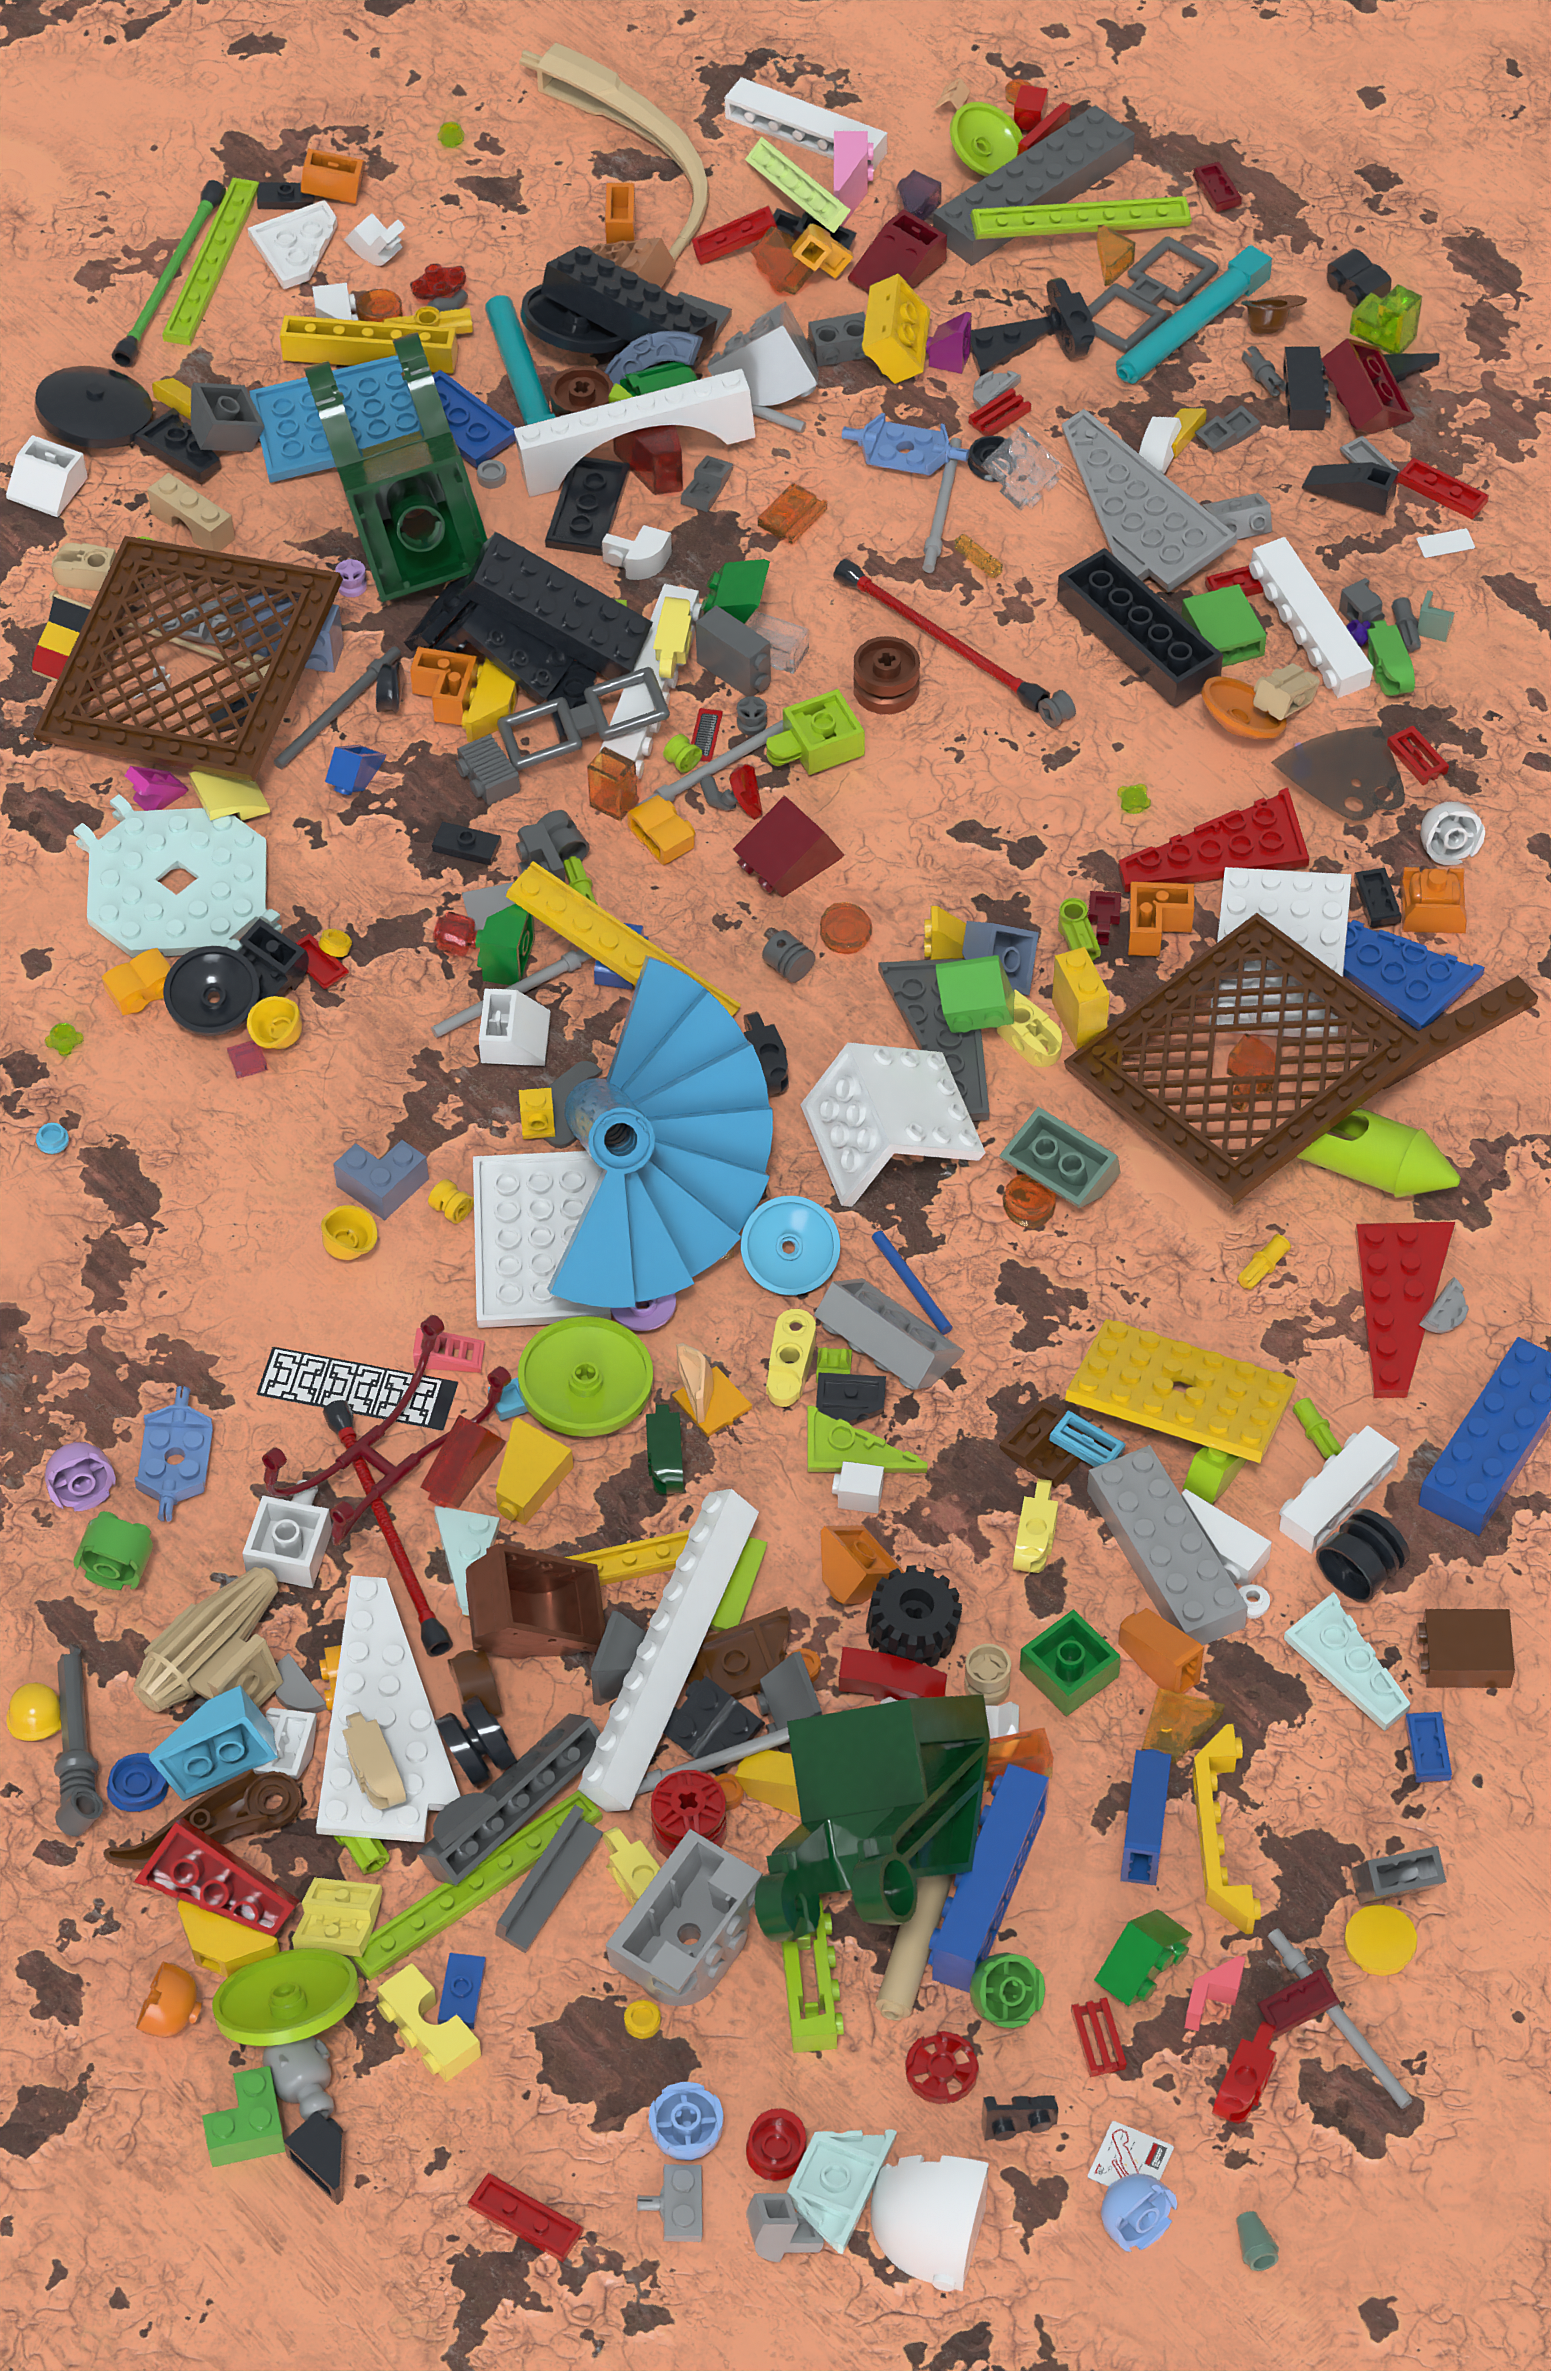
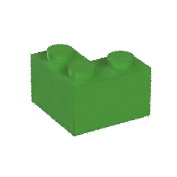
M270 2066L233 2073L239 2107L202 2115L212 2167L286 2152Z

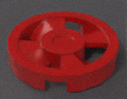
M938 2031L934 2036H929L925 2039L924 2036L920 2037L910 2047L905 2061L907 2082L915 2094L925 2101L941 2105L955 2103L970 2093L976 2085L979 2064L970 2042L958 2034ZM934 2044L936 2052L930 2054L925 2047ZM959 2050H962L970 2062L957 2065L954 2055ZM928 2073L929 2077L923 2083L916 2082L915 2076ZM955 2078L962 2084L961 2090L950 2095L946 2083Z

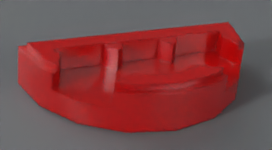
M744 764L731 772L730 784L740 806L755 820L762 815L756 774L753 766Z

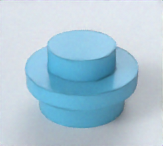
M58 1123L44 1124L36 1135L37 1146L42 1152L47 1154L59 1153L69 1143L68 1132Z

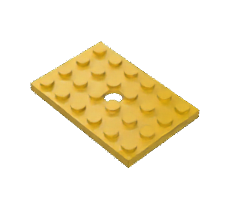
M1106 1318L1068 1386L1065 1400L1260 1463L1295 1392L1298 1379L1289 1377L1281 1372H1273L1257 1367L1250 1362H1242L1223 1356L1215 1351H1207L1191 1346L1184 1341L1169 1339L1153 1331H1144L1129 1326L1124 1322ZM1180 1381L1193 1387L1188 1388L1186 1393L1179 1392L1173 1389V1382Z

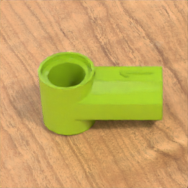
M1068 898L1061 903L1059 908L1058 931L1065 937L1070 951L1085 947L1093 961L1100 956L1101 950L1087 917V905L1081 899Z
M333 1835L340 1846L344 1845L363 1875L374 1874L380 1871L390 1860L388 1852L379 1839Z

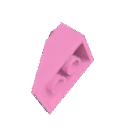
M834 131V196L851 209L844 222L840 225L842 227L867 194V181H873V164H868V160H873V143H868V131Z

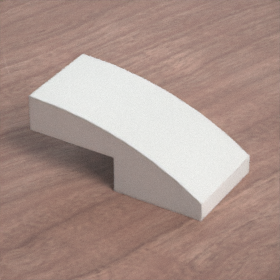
M1152 417L1142 440L1139 455L1162 474L1165 473L1174 457L1171 446L1182 428L1180 419L1175 417Z

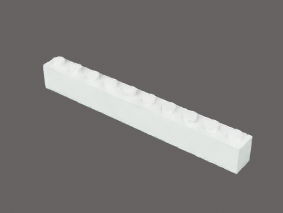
M732 1489L709 1492L703 1500L701 1512L696 1523L689 1531V1539L682 1554L676 1561V1568L669 1583L663 1590V1597L657 1611L650 1619V1627L643 1642L637 1649V1656L630 1672L627 1673L623 1680V1687L618 1699L610 1709V1717L603 1732L596 1741V1748L590 1762L583 1770V1777L577 1790L606 1812L630 1809L759 1514L758 1510Z

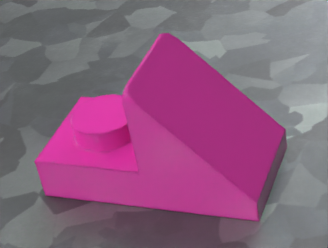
M130 766L125 774V777L134 784L133 789L136 793L133 800L145 811L162 810L186 794L188 790L170 771Z

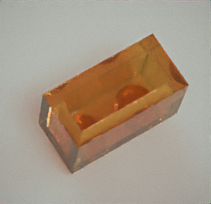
M771 226L751 250V253L757 260L756 266L771 279L769 283L775 290L780 293L786 291L796 295L815 271L792 255L791 247L795 241L791 235Z
M604 746L587 766L590 807L621 822L627 815V812L635 808L639 802V797L637 796L638 777L636 776V762Z
M1044 1727L990 1739L983 1793L992 1791L997 1775L1003 1776L1008 1764L1052 1779L1054 1758Z

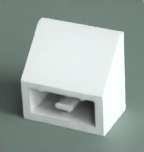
M32 435L17 454L6 493L7 499L58 517L88 478L83 453Z
M485 989L479 1033L481 1063L545 1066L551 1016L550 1010L518 990Z

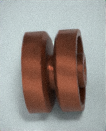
M575 366L563 370L554 377L550 385L552 414L554 413L557 418L609 404L608 396L613 388L612 380L600 369L589 366Z
M879 636L863 643L854 655V696L858 703L868 711L877 714H896L907 710L915 703L919 696L920 656L915 647L906 640L894 636Z

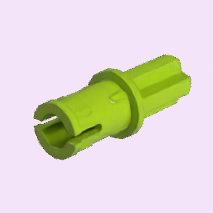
M571 856L563 862L569 886L598 905L591 889L592 880L586 876L581 860Z
M1310 1398L1299 1400L1294 1404L1292 1411L1304 1426L1306 1437L1314 1441L1324 1458L1328 1459L1333 1454L1338 1456L1342 1448L1329 1429V1421L1322 1418Z

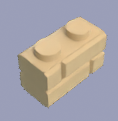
M1294 663L1283 669L1276 668L1270 676L1260 677L1255 684L1254 706L1265 712L1269 711L1270 715L1282 720L1313 702L1320 683L1319 677L1310 672L1304 673V669Z

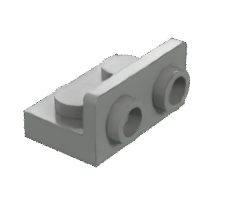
M1259 493L1202 505L1203 508L1234 532L1237 539L1272 531L1270 503Z

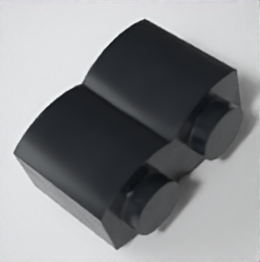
M1351 249L1330 262L1327 266V282L1330 287L1346 294L1349 302L1361 309H1367L1391 294L1392 278L1380 266L1372 264L1370 259L1357 249Z

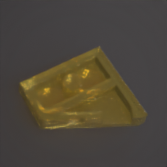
M1158 1688L1141 1751L1155 1749L1164 1754H1172L1171 1763L1176 1764L1223 1716L1225 1704Z

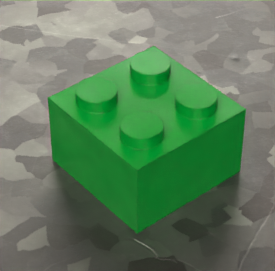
M1073 1609L1021 1648L1020 1670L1067 1717L1119 1677L1121 1656Z

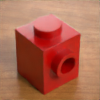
M1021 84L1014 106V122L1019 129L1031 131L1045 118L1048 105V89Z

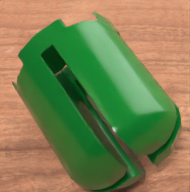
M676 361L625 374L626 378L620 379V385L633 397L693 382L698 380L689 365ZM652 427L642 428V429H639V431L645 430V429H649V428H652Z

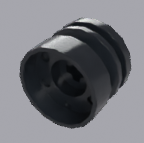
M1360 1508L1348 1517V1520L1340 1526L1339 1532L1332 1534L1316 1552L1318 1566L1326 1579L1345 1596L1358 1602H1368L1386 1585L1387 1579L1396 1575L1398 1570L1409 1561L1410 1557L1407 1542L1390 1521L1374 1511Z

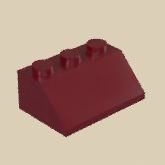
M1346 338L1321 358L1326 368L1325 374L1334 383L1338 391L1337 398L1346 407L1350 415L1349 422L1356 430L1375 434L1407 423L1415 418L1379 347Z

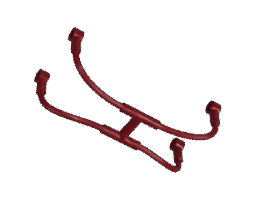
M430 1315L420 1324L421 1331L424 1334L421 1344V1357L414 1376L398 1405L380 1425H375L336 1458L332 1466L313 1478L295 1486L276 1488L274 1484L277 1482L279 1469L287 1463V1458L276 1447L271 1448L262 1456V1462L266 1467L263 1478L266 1490L269 1494L276 1497L291 1496L308 1490L325 1481L340 1469H346L360 1456L385 1475L371 1488V1492L355 1510L345 1501H340L331 1509L330 1515L334 1521L331 1535L333 1536L332 1542L335 1546H339L344 1541L368 1506L376 1498H381L421 1463V1459L486 1419L494 1410L496 1404L500 1402L503 1389L511 1382L510 1373L504 1367H496L487 1376L490 1389L488 1403L485 1408L466 1423L432 1441L418 1452L411 1453L397 1466H394L375 1451L371 1446L385 1435V1431L397 1420L413 1397L424 1374L430 1352L434 1350L437 1336L445 1329L444 1323L436 1315Z

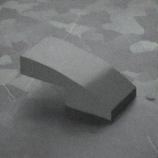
M1240 405L1223 419L1217 415L1197 430L1195 435L1209 449L1216 453L1237 445L1261 429V424L1245 407Z
M706 455L695 468L693 481L682 492L681 504L708 512L722 492L733 470V463Z

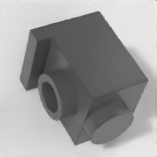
M1367 578L1341 590L1339 611L1350 622L1358 620L1363 623L1364 621L1371 622L1384 620L1385 614L1382 612L1383 603L1378 594L1373 593L1369 589V580Z

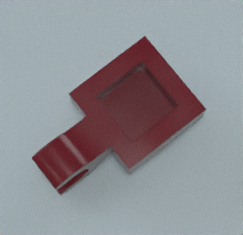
M1090 891L1088 919L1090 923H1097L1096 940L1099 945L1109 944L1110 924L1119 925L1121 893Z

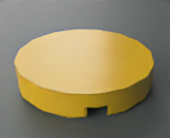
M1376 1904L1364 1907L1353 1914L1346 1925L1344 1946L1347 1956L1353 1963L1355 1961L1357 1965L1361 1966V1970L1368 1974L1387 1976L1400 1972L1412 1961L1416 1953L1418 1936L1414 1924L1405 1913L1392 1906Z

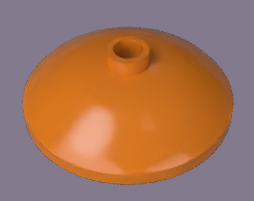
M1217 676L1209 678L1202 687L1201 694L1205 706L1215 720L1228 732L1254 739H1270L1283 733L1287 725L1286 718L1279 720L1270 715L1269 711L1265 712L1254 706L1253 700L1256 693H1254L1253 686L1237 679Z

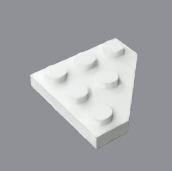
M323 200L249 227L248 233L282 288L287 289L311 279L338 224L336 215L327 202Z

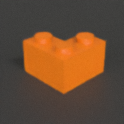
M422 647L417 648L410 668L412 693L432 697L434 721L455 725L462 724L463 713L465 710L469 711L470 691L472 687L476 688L478 684L477 656Z
M1131 882L1128 955L1160 956L1162 931L1192 932L1194 884Z

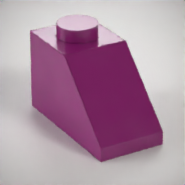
M965 312L939 325L934 336H929L926 343V354H929V367L959 374L963 373L971 350L972 313Z

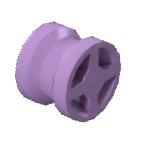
M355 559L340 562L335 570L343 578L338 590L339 593L346 597L360 596L367 588L364 565Z

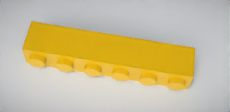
M284 315L279 335L282 360L310 363L329 361L330 364L354 366L397 355L392 340L415 332L419 335L431 372L442 370L444 373L454 374L458 355L456 328Z

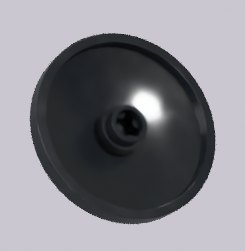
M542 284L530 289L523 297L520 311L523 324L534 336L550 345L579 353H606L618 350L629 343L624 338L541 294Z
M75 366L58 370L41 381L36 390L34 409L42 426L59 439L88 448H114L134 442V434L151 423L153 406L147 391L129 376L103 367Z

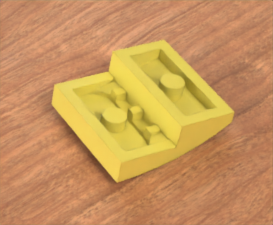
M199 771L189 773L190 782L210 821L234 813L238 814L241 821L270 813V807L256 781L252 782Z
M314 1877L302 1901L304 1915L292 1937L294 1949L319 1948L331 1950L342 1955L362 1957L378 1914L383 1891L382 1886Z

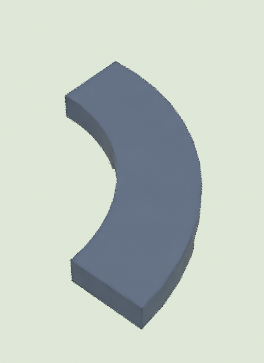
M662 331L647 334L632 341L620 354H617L609 363L604 373L610 377L614 386L615 383L620 385V379L626 378L625 374L648 369L660 362L677 361L687 365H694L703 337L682 331Z

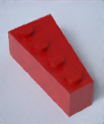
M183 1817L175 1822L134 1881L145 1887L149 1886L162 1891L163 1894L176 1899L180 1898L198 1905L199 1908L209 1912L213 1911L226 1916L230 1920L273 1937L300 1902L299 1899Z

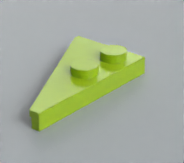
M807 1406V1472H841L843 1461L882 1466L884 1467V1473H927V1462L922 1461L917 1455L907 1450L905 1452L886 1444V1440L863 1429H855L850 1423L840 1418L835 1420L819 1412L815 1406Z

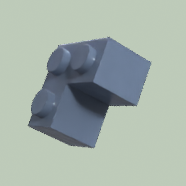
M403 1140L380 1160L355 1143L333 1164L336 1186L384 1221L429 1180L426 1156Z

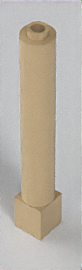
M954 1874L916 1880L918 1896L916 1911L911 1920L900 1924L875 2003L876 2007L881 2011V2015L889 2020L899 2021L911 2015L930 1954V1939L935 1927L938 1928Z

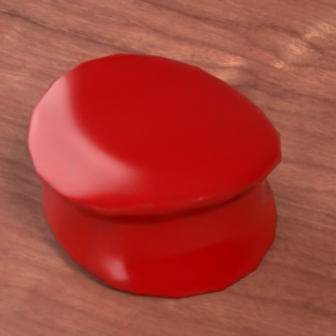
M771 2109L763 2112L754 2121L749 2131L746 2143L748 2164L757 2175L766 2180L780 2181L794 2175L806 2152L805 2127L793 2112L786 2109Z

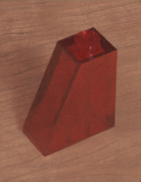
M458 1415L420 1488L430 1493L427 1498L429 1501L443 1508L448 1503L459 1508L501 1452L507 1441L475 1422Z

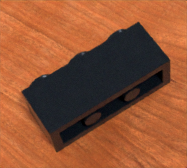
M1320 346L1285 347L1283 376L1286 383L1285 396L1289 431L1324 430L1325 418H1330L1331 402L1330 400H1325V397H1328L1329 383L1328 379H1323V376H1326V368L1321 360Z

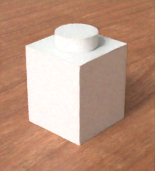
M843 1461L841 1474L834 1475L832 1494L838 1495V1508L878 1514L884 1485V1467Z

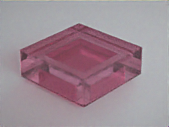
M254 1041L227 1048L228 1057L237 1079L268 1070L261 1047Z

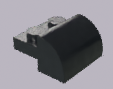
M259 918L240 939L239 942L242 948L238 952L245 956L256 970L260 983L259 1001L267 997H281L289 987L295 991L306 974L309 957L306 950Z

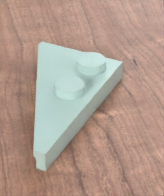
M435 1506V1522L438 1524L441 1544L445 1550V1559L450 1577L453 1579L457 1603L462 1609V1614L469 1615L465 1585L467 1583L466 1568L472 1562L486 1555V1548L494 1545L500 1528V1518Z

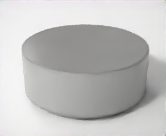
M487 460L477 467V480L481 486L493 489L505 483L507 478L506 467L500 461Z

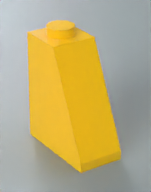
M516 1417L512 1423L495 1491L497 1509L501 1515L508 1520L513 1521L515 1519L521 1524L526 1525L573 1469L572 1449Z
M764 1750L744 1757L738 1766L735 1777L748 1797L801 1818L792 1754Z

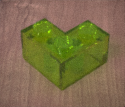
M1399 284L1384 299L1370 293L1352 312L1349 333L1371 345L1379 347L1389 354H1402L1417 338L1422 296Z

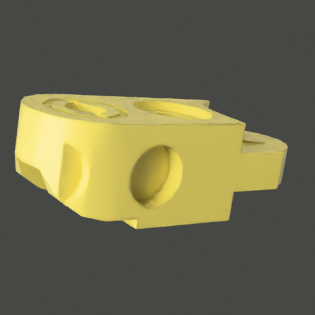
M667 596L664 599L653 646L656 660L660 661L659 677L672 679L676 664H686L692 641L690 601L688 599Z
M1015 989L1014 1024L997 1027V1033L1028 1063L1037 1067H1049L1060 1059L1062 1049L1061 1030L1049 1018V1015Z
M790 1309L784 1311L776 1321L769 1361L766 1394L769 1395L772 1403L780 1407L790 1406L802 1397L816 1346V1322L813 1316L805 1310ZM792 1323H800L802 1328L798 1331H793L790 1329V1325Z
M1038 1479L1035 1498L1024 1496L1015 1545L1013 1570L1039 1573L1044 1570L1047 1556L1052 1553L1058 1517V1501L1050 1500L1052 1481Z
M615 1826L602 1834L604 1843L611 1855L609 1856L610 1864L606 1865V1868L633 1907L661 1868L641 1840L630 1844L622 1831Z

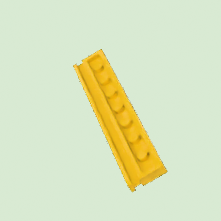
M534 861L508 889L505 897L634 986L637 984L645 956L648 955L670 964L693 978L706 988L732 1017L739 1011L740 1003Z

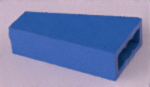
M1155 1749L1136 1750L1120 1881L1156 1886L1172 1754H1164Z

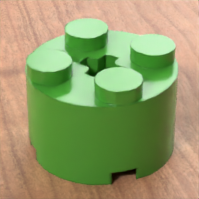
M102 1511L98 1514L97 1518L92 1519L88 1523L73 1559L74 1566L77 1570L81 1566L86 1571L84 1577L101 1587L122 1590L123 1585H131L130 1589H134L139 1585L153 1550V1542L150 1539L151 1530L143 1524H131L118 1519L111 1512Z

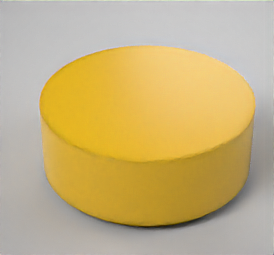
M326 929L322 932L318 944L325 953L335 957H344L349 953L352 940L343 931Z
M648 2000L634 2001L625 2010V2028L631 2036L638 2039L654 2036L661 2026L659 2008Z

